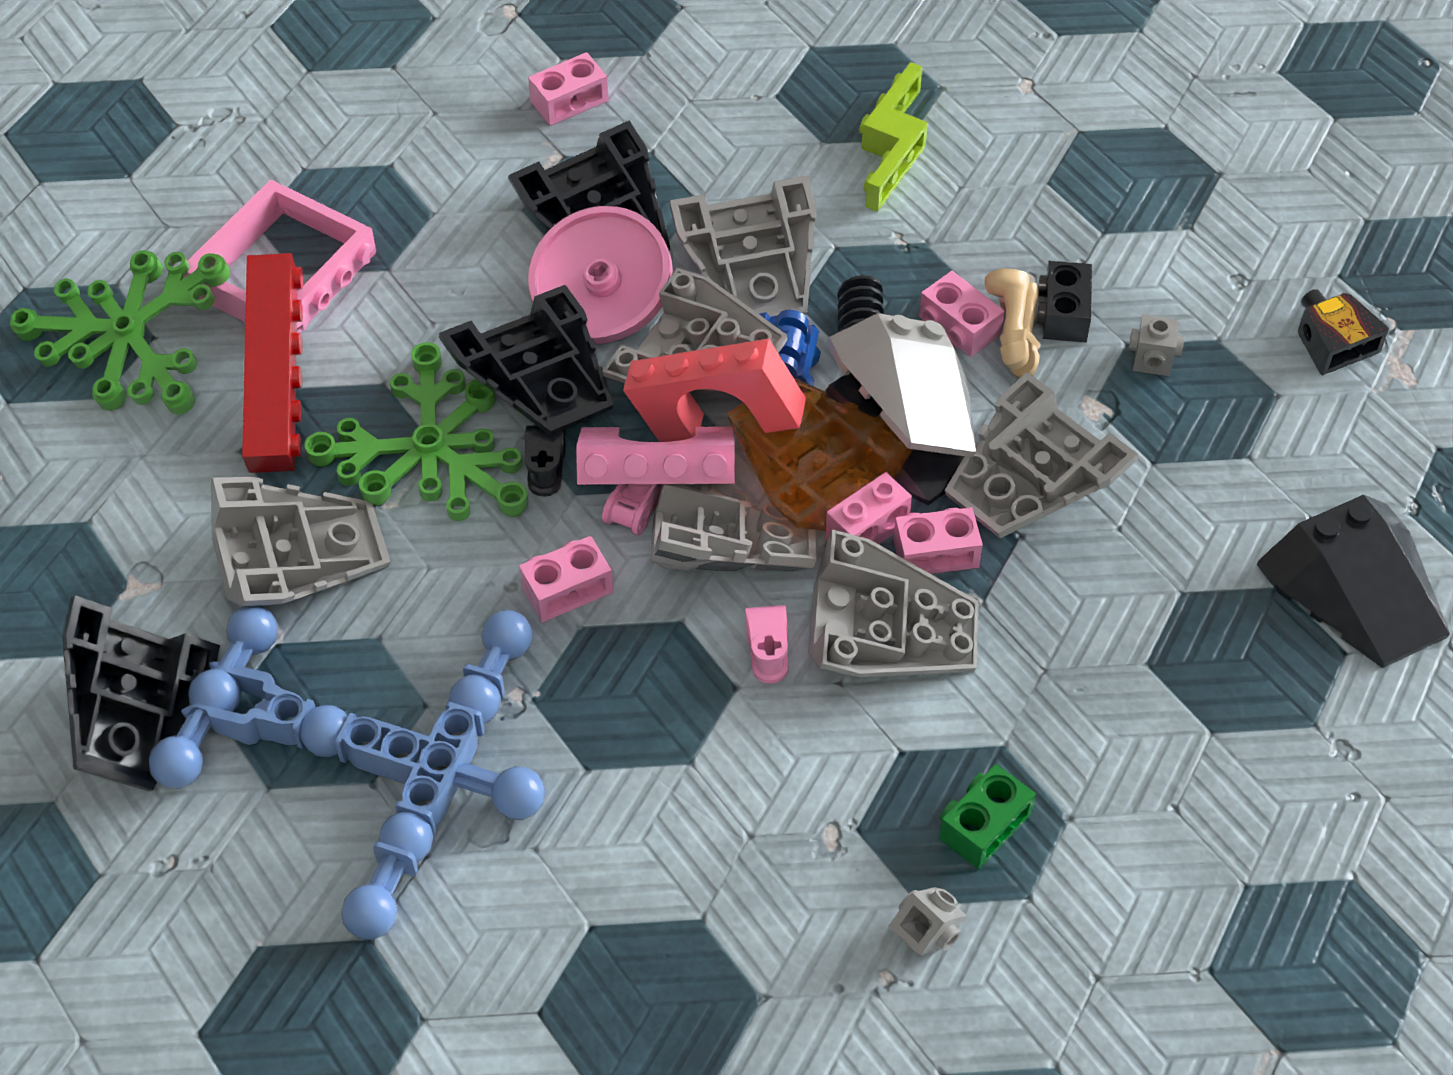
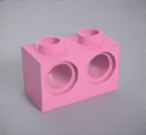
M587 52L528 77L530 102L550 126L609 101L607 75Z
M950 271L921 292L919 317L923 321L932 320L941 324L951 344L955 348L961 349L969 357L975 355L1001 335L1005 311L954 271Z
M885 472L827 511L825 539L828 541L829 534L833 529L870 539L880 544L894 534L895 517L905 516L910 513L912 496Z
M973 507L962 509L948 508L944 511L922 514L909 513L905 516L895 517L893 541L898 556L930 574L979 568L983 544Z
M592 536L579 541L568 542L562 548L545 555L534 556L526 563L519 565L522 589L541 623L613 593L612 570Z

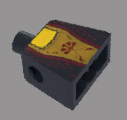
M1313 289L1302 297L1301 304L1305 310L1298 327V335L1322 376L1381 353L1389 328L1351 294L1343 293L1326 299L1318 289Z

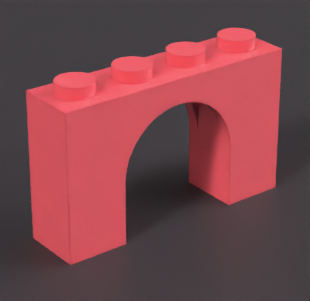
M770 339L635 360L630 363L623 391L659 442L680 441L695 436L696 427H701L704 413L690 392L698 389L719 390L737 397L746 404L764 433L800 428L806 397Z

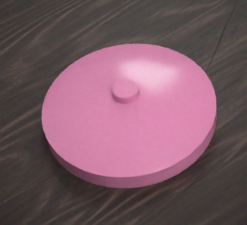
M614 206L587 208L562 219L539 242L530 262L528 274L529 291L533 301L536 295L566 285L585 310L588 320L586 324L590 338L594 339L595 344L614 342L639 331L662 308L659 292L673 274L672 260L662 235L642 215Z

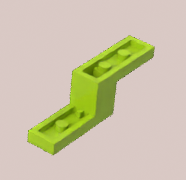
M912 62L908 64L902 73L896 74L889 91L886 94L882 93L875 109L870 115L866 114L859 128V132L862 134L861 149L882 157L880 166L875 172L871 171L868 174L863 190L866 191L865 207L877 212L926 147L928 122L904 113L921 89L922 66Z

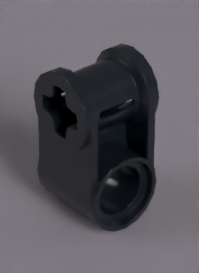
M526 425L525 464L528 469L527 483L529 490L537 496H551L561 488L563 459H565L566 448L565 429L548 435L536 425Z

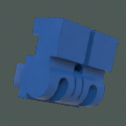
M784 310L772 317L767 312L760 313V316L787 334L788 340L778 354L802 393L810 392L814 384V379L810 375V369L819 362L821 351L816 346L819 330L815 325H809L808 318L796 310Z

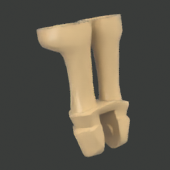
M1007 268L994 270L986 275L984 281L987 293L999 297L1000 306L1006 311L1003 334L1000 335L1002 344L1000 350L1003 363L1017 378H1021L1026 372L1033 376L1039 364L1040 354L1038 350L1041 345L1032 334L1038 302V286L1034 282H1029V274L1024 271Z

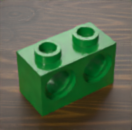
M995 764L986 774L978 773L968 785L967 794L959 802L952 800L942 811L939 818L942 821L939 839L978 870L1032 814L1036 797L1034 791L998 764ZM998 797L1003 799L1005 802L996 803L990 800L989 798ZM973 825L976 826L979 830L969 831L963 828L962 826Z

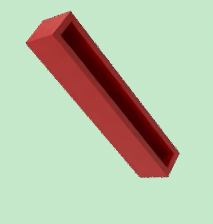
M292 253L247 255L242 458L249 473L295 471V457H301L302 452L300 434H295L296 422L302 421L301 402L296 400V389L302 388V371L300 366H296V355H302L303 352L301 333H297V322L303 321L302 301L297 300V289H303V272L301 267L295 266Z

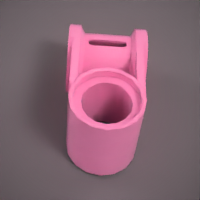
M618 484L605 503L602 521L606 524L614 522L632 529L633 534L640 536L645 531L650 517L658 504L661 484Z
M786 606L745 608L747 641L750 644L753 674L763 683L773 684L780 682L788 673Z

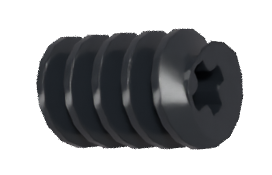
M859 275L845 280L840 285L837 293L838 332L877 313L884 314L883 286L877 278Z

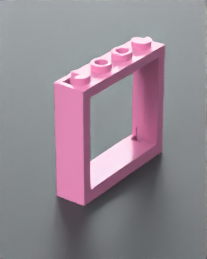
M270 179L188 260L190 268L183 279L197 270L199 259L208 253L222 256L230 267L282 214H285L344 243L307 281L303 289L297 292V300L302 301L303 321L297 322V333H300L302 330L305 331L309 322L321 310L328 307L332 298L343 287L350 284L356 273L364 265L370 263V259L376 254L372 228ZM228 282L215 287L208 286L215 296V302L212 306L245 322L246 291ZM207 294L200 296L199 299H204Z

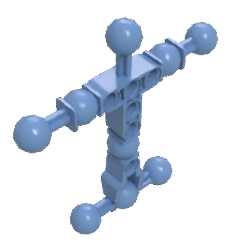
M254 605L238 608L229 617L226 633L227 639L230 642L229 647L220 662H209L210 670L199 673L191 682L188 694L190 706L181 710L186 721L177 736L160 740L152 749L149 758L150 773L157 782L166 788L180 789L192 784L199 777L203 765L202 752L199 746L212 725L214 732L247 745L256 744L260 739L284 745L297 744L298 748L304 749L306 747L310 752L320 757H332L338 754L341 762L346 763L349 760L358 769L405 784L402 791L403 801H397L395 805L397 813L389 816L382 824L378 841L373 846L378 866L369 884L354 888L343 902L341 911L342 922L347 930L357 938L374 940L386 935L394 926L397 906L392 894L403 873L416 876L418 872L417 863L422 861L430 852L436 826L443 820L459 787L491 797L498 811L509 819L524 820L534 816L542 807L546 793L544 783L538 774L528 767L514 766L499 774L470 764L478 748V736H483L485 732L484 724L490 722L498 713L501 699L505 695L501 674L507 661L523 656L530 648L533 632L530 623L524 615L513 610H501L493 613L484 622L481 638L486 651L478 667L470 664L464 666V677L460 678L452 686L449 700L446 704V711L439 716L431 734L427 736L371 717H356V714L353 713L347 715L345 711L337 706L321 705L315 708L313 700L307 699L305 702L299 695L277 686L270 673L246 668L245 666L251 655L263 653L275 643L278 625L272 613L263 606ZM241 691L263 699L254 708L249 710L247 714L234 712L239 707ZM288 717H295L291 720L283 721ZM455 732H465L459 736H452ZM364 741H371L367 745H358ZM399 754H409L403 758H396V756H398ZM438 766H448L444 770H434ZM423 800H430V801H431V802L428 803L427 805H423V806H418V805H416L418 802L423 801Z

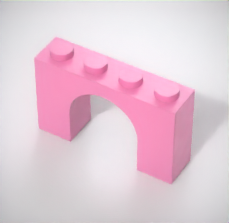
M582 427L576 445L577 485L735 484L734 427H696L694 437L672 442H638L620 438V427Z

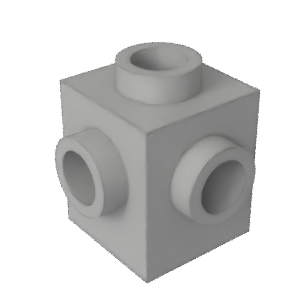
M1142 314L1139 329L1132 328L1129 342V350L1135 351L1133 371L1170 376L1174 357L1181 358L1184 345V336L1178 335L1179 320Z
M932 887L910 892L900 903L899 912L891 921L889 927L911 949L921 956L940 949L943 951L948 950L960 937L961 931L958 928L967 915L957 907L958 902L953 895L944 889Z

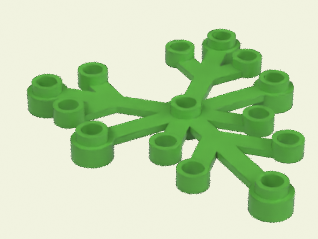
M141 250L134 253L130 260V270L133 273V278L123 310L113 298V290L106 281L96 280L88 287L87 293L95 304L102 306L110 319L95 318L79 296L80 290L73 280L65 278L55 284L54 293L62 303L68 304L76 317L39 316L32 309L20 308L12 314L10 326L14 333L23 341H32L38 338L43 331L70 332L54 344L50 341H45L35 348V357L45 367L55 365L60 360V357L68 352V357L77 368L84 369L89 367L96 357L112 347L104 377L94 383L92 390L94 400L102 409L107 411L118 409L126 400V390L119 383L129 346H131L142 361L138 379L132 381L127 389L131 399L138 405L150 402L154 396L152 387L156 379L163 389L161 399L168 410L173 414H184L193 408L196 401L195 394L185 382L175 381L168 370H177L181 374H189L196 369L198 361L191 350L187 348H181L175 351L174 354H155L143 338L145 323L171 305L195 306L199 310L210 308L215 302V296L208 286L215 287L225 283L230 276V268L222 256L208 253L199 259L197 270L183 279L184 275L189 271L190 264L184 254L172 252L164 260L168 275L163 293L140 308L147 284L156 281L163 272V266L157 256L150 251ZM181 262L178 266L173 267L175 263ZM71 288L69 292L63 294L66 289ZM104 290L102 294L97 295L99 291ZM207 294L204 299L198 300L200 296ZM93 334H103L88 345L82 343ZM51 351L48 356L44 357L47 352ZM85 353L82 358L77 359L80 354ZM189 358L186 363L180 364L183 359ZM145 389L142 394L136 395L139 390Z
M420 343L411 351L413 368L420 374V386L414 383L411 376L406 373L395 374L390 379L391 392L395 397H408L420 405L421 426L415 429L412 437L377 439L361 428L356 419L345 418L337 424L338 436L342 442L335 443L334 437L326 432L313 433L305 441L307 458L316 466H328L335 458L351 457L349 460L342 461L337 466L338 479L345 486H353L359 482L362 499L375 506L385 503L391 495V487L421 460L422 478L418 483L420 496L426 501L439 499L442 496L443 490L441 480L438 478L437 459L449 467L450 498L446 502L448 516L452 520H465L471 512L469 500L465 495V478L496 499L499 510L507 516H519L528 506L527 490L524 485L514 481L501 484L480 469L500 467L505 473L512 474L518 472L523 465L522 455L518 449L509 447L502 451L491 452L495 447L494 435L490 430L484 428L469 433L452 434L476 412L484 413L489 411L496 402V395L477 379L470 381L466 385L464 373L458 369L446 371L443 374L442 380L435 385V374L442 365V358L439 347L434 343ZM453 380H458V381H459V382H457V383H449L450 381H453ZM400 384H406L404 387H397ZM465 389L466 401L441 423L436 425V405L448 394H459ZM347 429H354L352 432H344ZM480 440H488L486 443H478ZM473 448L476 453L458 454L452 449ZM405 453L385 472L372 470L361 476V470L378 455ZM507 459H516L514 462H506ZM347 471H354V473L350 475L344 474ZM429 486H435V487H436V488L433 489V490H426V489H425V488H427V487H429ZM455 506H464L460 510L453 509Z

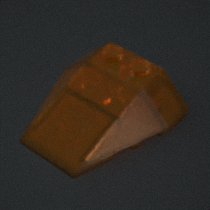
M794 378L806 397L800 428L764 433L745 403L730 411L728 419L771 504L797 528L826 531L828 510L885 472L894 479L913 449L905 446L880 415L875 418L858 411V405L847 401L844 405L827 397L826 391Z

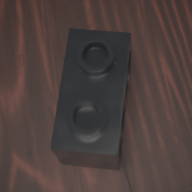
M1049 261L1047 274L1040 275L1038 283V297H1044V302L1038 303L1037 324H1043V339L1087 343L1092 308V264Z

